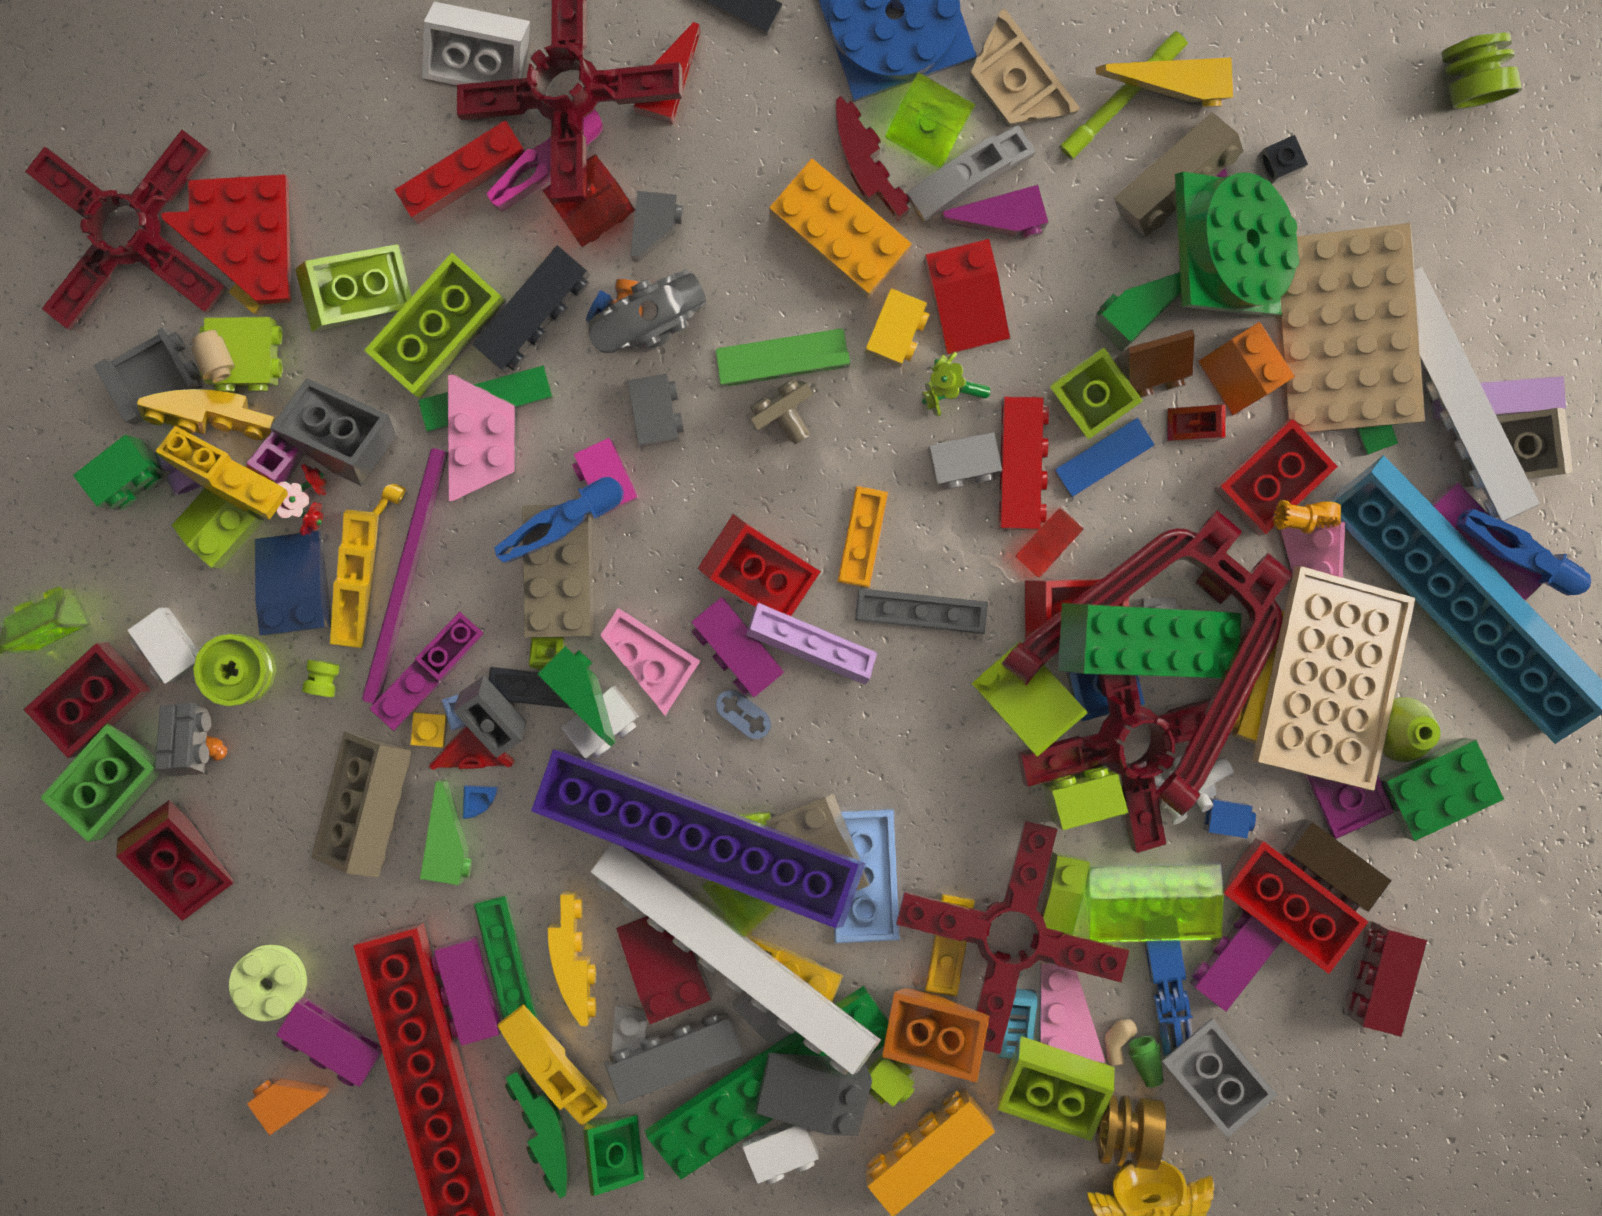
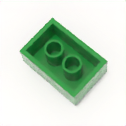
M1463 738L1380 777L1397 823L1404 837L1412 841H1417L1504 800L1476 739Z

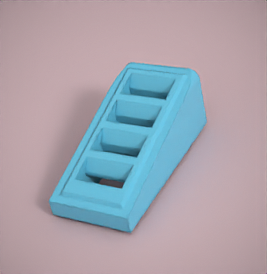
M1016 989L1010 1015L1026 1016V1019L1009 1018L1001 1053L998 1054V1058H1012L1016 1046L1007 1045V1041H1019L1021 1036L1033 1040L1038 1002L1034 990ZM1008 1029H1025V1033L1008 1032Z

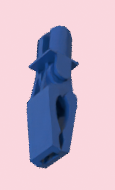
M602 477L582 489L579 488L578 491L582 497L577 500H568L565 503L536 514L494 547L496 556L503 563L508 564L563 540L566 535L582 524L588 515L592 514L598 520L600 516L617 507L624 498L623 487L617 480L611 477ZM541 525H552L547 535L539 541L529 545L518 546L524 537ZM514 547L510 553L504 554L508 549Z
M1476 509L1464 510L1458 517L1456 526L1503 562L1526 569L1529 572L1542 575L1538 582L1539 584H1546L1566 596L1580 595L1590 588L1591 576L1583 567L1566 558L1567 554H1555L1553 556L1550 550L1535 541L1527 531ZM1486 528L1493 529L1506 536L1514 548L1502 545L1492 537Z
M1174 913L1141 918L1150 983L1153 982L1155 984L1157 995H1153L1163 1056H1168L1171 1053L1167 1024H1170L1174 1050L1183 1043L1180 1022H1183L1185 1039H1188L1193 1034L1191 1024L1193 1016L1190 1011L1187 991H1183L1182 980H1186V973ZM1184 1010V1013L1176 1014V1012ZM1167 1012H1170V1015L1162 1016V1014H1167Z

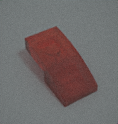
M1060 506L1046 523L1041 526V529L1020 549L1015 557L1040 578L1085 527Z

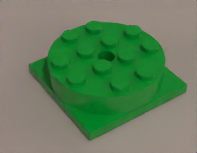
M1184 171L1176 173L1175 191L1182 307L1263 316L1282 315L1281 297L1291 285L1296 268L1300 262L1297 240L1298 225L1295 218L1292 217L1283 197L1270 181L1253 173L1242 172L1223 178Z

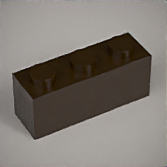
M1306 819L1282 850L1290 856L1288 860L1302 871H1305L1307 868L1316 875L1314 880L1328 891L1334 888L1343 896L1340 900L1354 911H1357L1360 907L1369 912L1392 881L1322 828Z

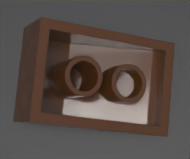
M1192 329L1128 347L1114 359L1141 398L1153 395V388L1165 385L1168 391L1186 385L1184 380L1193 376L1194 331Z

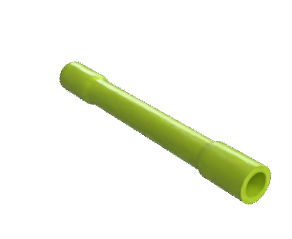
M1174 31L1146 62L1173 60L1188 45L1187 40L1179 32ZM1124 83L1083 125H1080L1059 146L1060 150L1069 159L1073 160L1142 88Z

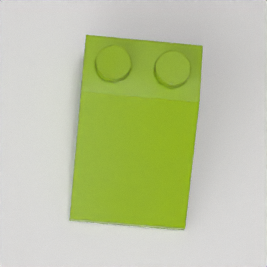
M398 244L306 260L295 268L311 332L342 327L397 313L412 297Z
M1012 647L971 684L1036 756H1039L1083 718L1087 711L1045 665L1035 674L1027 686L1007 670L1001 663L1014 649Z

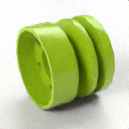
M1503 32L1473 36L1441 52L1443 62L1452 63L1444 68L1446 75H1462V78L1448 86L1453 109L1485 105L1508 98L1522 91L1518 67H1501V64L1515 57L1514 49H1504L1512 44L1510 33Z

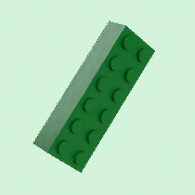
M1062 603L1058 671L1084 674L1222 678L1240 643L1241 613Z

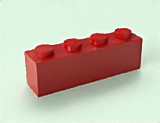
M505 120L400 185L394 191L411 218L419 224L511 167L525 150Z
M1004 396L1002 399L1000 442L1002 471L1000 472L998 529L1039 530L1041 529V523H1046L1047 505L1041 503V490L1046 491L1048 483L1047 471H1042V458L1048 457V438H1043V425L1049 424V406H1044V397Z

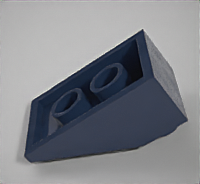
M311 531L310 534L304 536L296 533L255 539V604L260 636L331 627L332 615L321 531Z

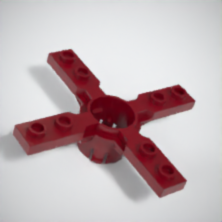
M552 0L551 46L544 47L548 56L546 57L540 49L533 53L530 60L535 64L536 69L529 63L527 78L457 85V116L460 120L521 115L528 109H538L543 117L551 121V200L554 204L586 201V137L584 136V118L593 112L599 102L614 101L618 105L682 99V67L679 62L597 70L592 62L584 59V49L587 47V0ZM569 70L579 71L578 79L584 87L577 82L575 87L569 91L573 98L572 100L566 94L557 97L546 96L547 87L556 76Z
M182 129L132 194H118L117 190L102 191L53 151L44 146L25 172L85 218L81 220L80 227L82 233L89 234L86 236L92 242V245L45 303L42 310L66 329L72 330L109 283L112 272L119 264L131 265L141 262L208 314L227 290V287L160 236L161 224L158 214L166 203H171L211 151ZM125 205L137 211L139 226L143 229L135 231L133 237L128 241L126 248L123 245L113 248L104 240L103 224L113 210Z
M1099 674L1102 695L1107 698L1109 715L1102 722L1099 732L1085 737L1074 736L1054 742L1039 756H1036L1030 749L1018 752L1023 784L1030 787L1106 765L1111 771L1120 774L1122 778V791L1128 810L1125 817L1131 849L1136 853L1167 845L1159 800L1155 794L1157 789L1154 777L1164 772L1157 768L1159 765L1167 770L1173 765L1175 758L1166 754L1167 751L1175 754L1176 744L1191 740L1211 698L1169 709L1166 714L1156 716L1150 709L1141 706L1135 675ZM1147 723L1151 731L1150 744L1147 751L1140 759L1132 763H1125L1124 747L1117 743V740L1125 742L1127 735L1131 732L1126 728L1127 725L1135 728Z
M1024 820L1004 901L991 903L987 907L988 910L983 912L904 891L896 920V925L957 941L977 944L981 956L988 962L976 1011L989 1016L983 1050L997 1054L1001 1053L1017 991L1016 985L1020 971L1031 968L1040 960L1055 964L1058 967L1121 983L1130 951L1127 948L1046 927L1044 918L1036 910L1039 896L1042 893L1058 829ZM1009 911L1029 916L1034 924L1033 939L1029 945L1030 949L1020 950L1015 955L1017 958L1010 956V953H1003L998 950L993 952L987 944V936H989L992 925L991 922L996 917Z

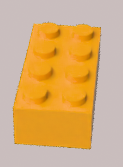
M813 158L769 207L770 215L867 299L911 249V242Z
M966 1088L961 1092L957 1090L951 1092L942 1101L943 1107L935 1113L932 1111L926 1113L917 1122L919 1127L910 1134L907 1132L902 1133L893 1141V1148L885 1155L879 1153L868 1162V1169L865 1171L867 1187L891 1216L898 1214L995 1133L990 1117Z

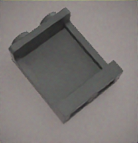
M162 327L157 330L158 335L112 361L103 359L94 364L96 371L126 423L136 425L144 420L140 416L137 406L139 398L173 390L202 388L198 380L201 377L200 371L193 360H187L182 351L186 346L176 331L172 333L171 330Z

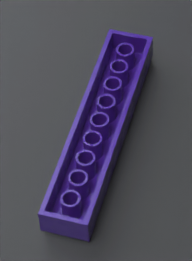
M562 749L552 750L531 812L836 929L843 927L866 864Z

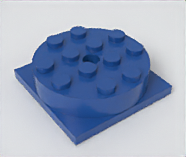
M818 0L854 102L977 58L960 10V0ZM891 5V8L899 9L903 16L893 20L887 17L886 11L889 10Z

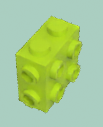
M271 317L204 318V326L200 327L199 334L210 330L217 331L218 336L223 337L235 365V368L230 371L231 376L220 382L204 379V384L215 387V391L235 392V387H248V392H268V386H278V378H281L283 374L282 360L278 358V345L282 344V328L277 326L276 320Z

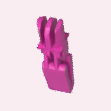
M595 109L584 118L586 146L603 131V123ZM551 136L535 148L527 149L487 192L491 203L499 211H505L551 181ZM536 168L535 173L528 180L513 187L523 173L529 169Z

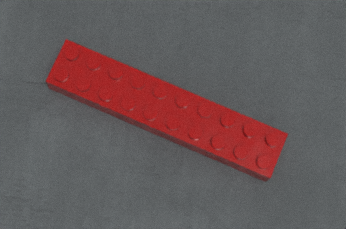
M424 923L360 940L353 946L427 1216H504L456 1039L453 1037L450 1029L448 1010L441 997L439 977L433 969V955Z

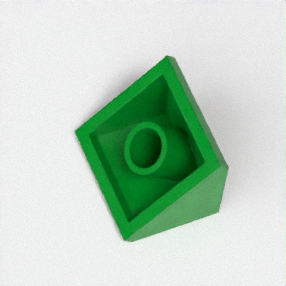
M632 1114L589 1120L584 1126L583 1134L590 1195L596 1196L644 1180L638 1116Z

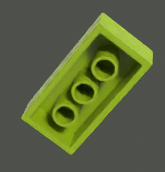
M451 252L364 351L413 395L420 398L506 301Z

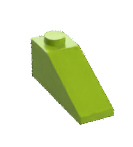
M1053 852L1041 912L1047 928L1073 934L1090 861L1086 858Z

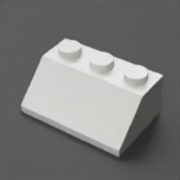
M434 2L424 20L422 78L453 85L522 78L528 53L530 21Z

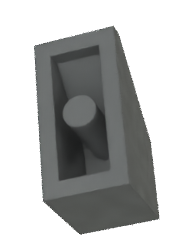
M637 191L630 255L633 261H641L675 233L676 224H682L684 205L678 204L677 195Z

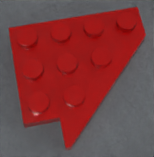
M287 175L188 180L189 211L161 213V218L258 305L291 303L289 179Z

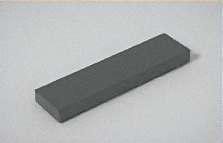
M858 588L855 621L985 634L988 602Z

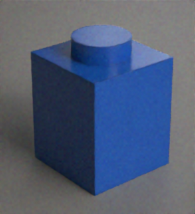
M1210 798L1213 807L1205 813L1203 830L1209 833L1248 839V833L1254 830L1256 813L1252 812L1253 806L1247 803Z

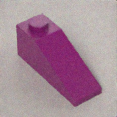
M1038 185L945 210L941 216L945 224L1013 237L1023 235L1024 239L1042 234V229L1046 228L1049 223Z
M271 432L248 460L246 468L276 484L286 482L305 453L274 432Z

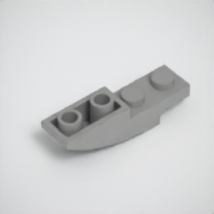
M1017 125L997 137L992 135L965 151L907 192L906 196L924 222L976 193L979 187L1030 159L1036 151L1020 126Z

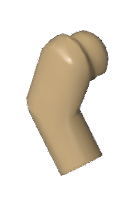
M1130 1019L1119 1020L1106 1032L1104 1041L1109 1066L1124 1064L1122 1046L1130 1037L1135 1036L1137 1032V1026L1134 1021Z

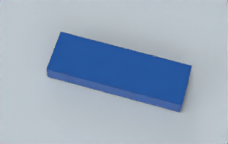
M1136 418L1054 471L1072 498L1155 444L1140 420Z

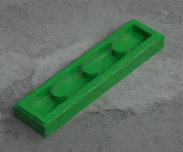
M544 365L474 384V386L480 387L490 392V394L515 405V408L553 398ZM448 392L418 400L427 432L448 427Z
M507 895L474 903L502 1018L505 1019L524 1004L538 1019Z

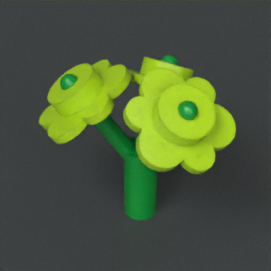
M955 351L948 358L943 354L939 359L934 360V365L931 368L933 373L930 381L925 383L926 391L922 392V403L927 410L932 409L933 414L937 417L941 416L939 400L945 398L955 399L961 393L987 399L991 392L989 386L966 381L962 376L963 367L961 364H950L957 355Z

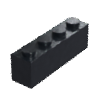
M557 245L472 345L504 373H507L510 369L515 371L525 360L526 356L523 353L531 344L535 347L545 337L547 331L544 329L552 319L557 322L568 309V306L565 304L573 295L576 297L580 296L589 285L587 279L590 274Z

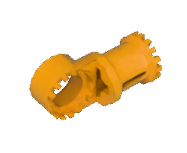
M1280 500L1278 506H1276L1278 511H1274L1277 516L1273 518L1276 519L1274 524L1278 530L1293 528L1301 530L1303 534H1311L1315 526L1319 528V525H1321V528H1324V525H1327V528H1330V525L1334 528L1335 524L1339 526L1341 524V505L1325 501L1316 502L1312 505L1307 504L1303 507L1291 505L1287 500Z

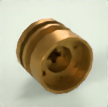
M1112 1094L1096 1130V1144L1100 1164H1110L1114 1153L1116 1166H1122L1128 1152H1131L1134 1168L1156 1171L1161 1163L1165 1142L1166 1110L1164 1102L1157 1099L1140 1098L1135 1112H1132L1128 1096L1123 1095L1118 1105L1116 1095Z

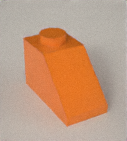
M280 1078L271 1084L268 1079L252 1091L255 1097L247 1105L270 1136L322 1099L330 1090L326 1085Z

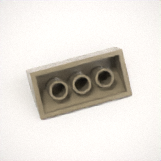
M344 731L311 855L312 858L346 874L379 878L381 867L385 861L389 836L393 830L396 809L401 799V790L406 771L410 765L411 750L393 743Z

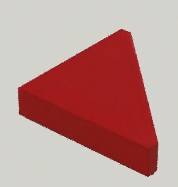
M465 726L430 762L429 768L432 770L458 767V769L485 768V766H506L509 768L514 764L515 759L506 752L496 758L474 733Z

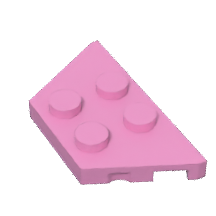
M455 374L448 375L449 501L459 499L515 471V405L490 394V392L470 384Z

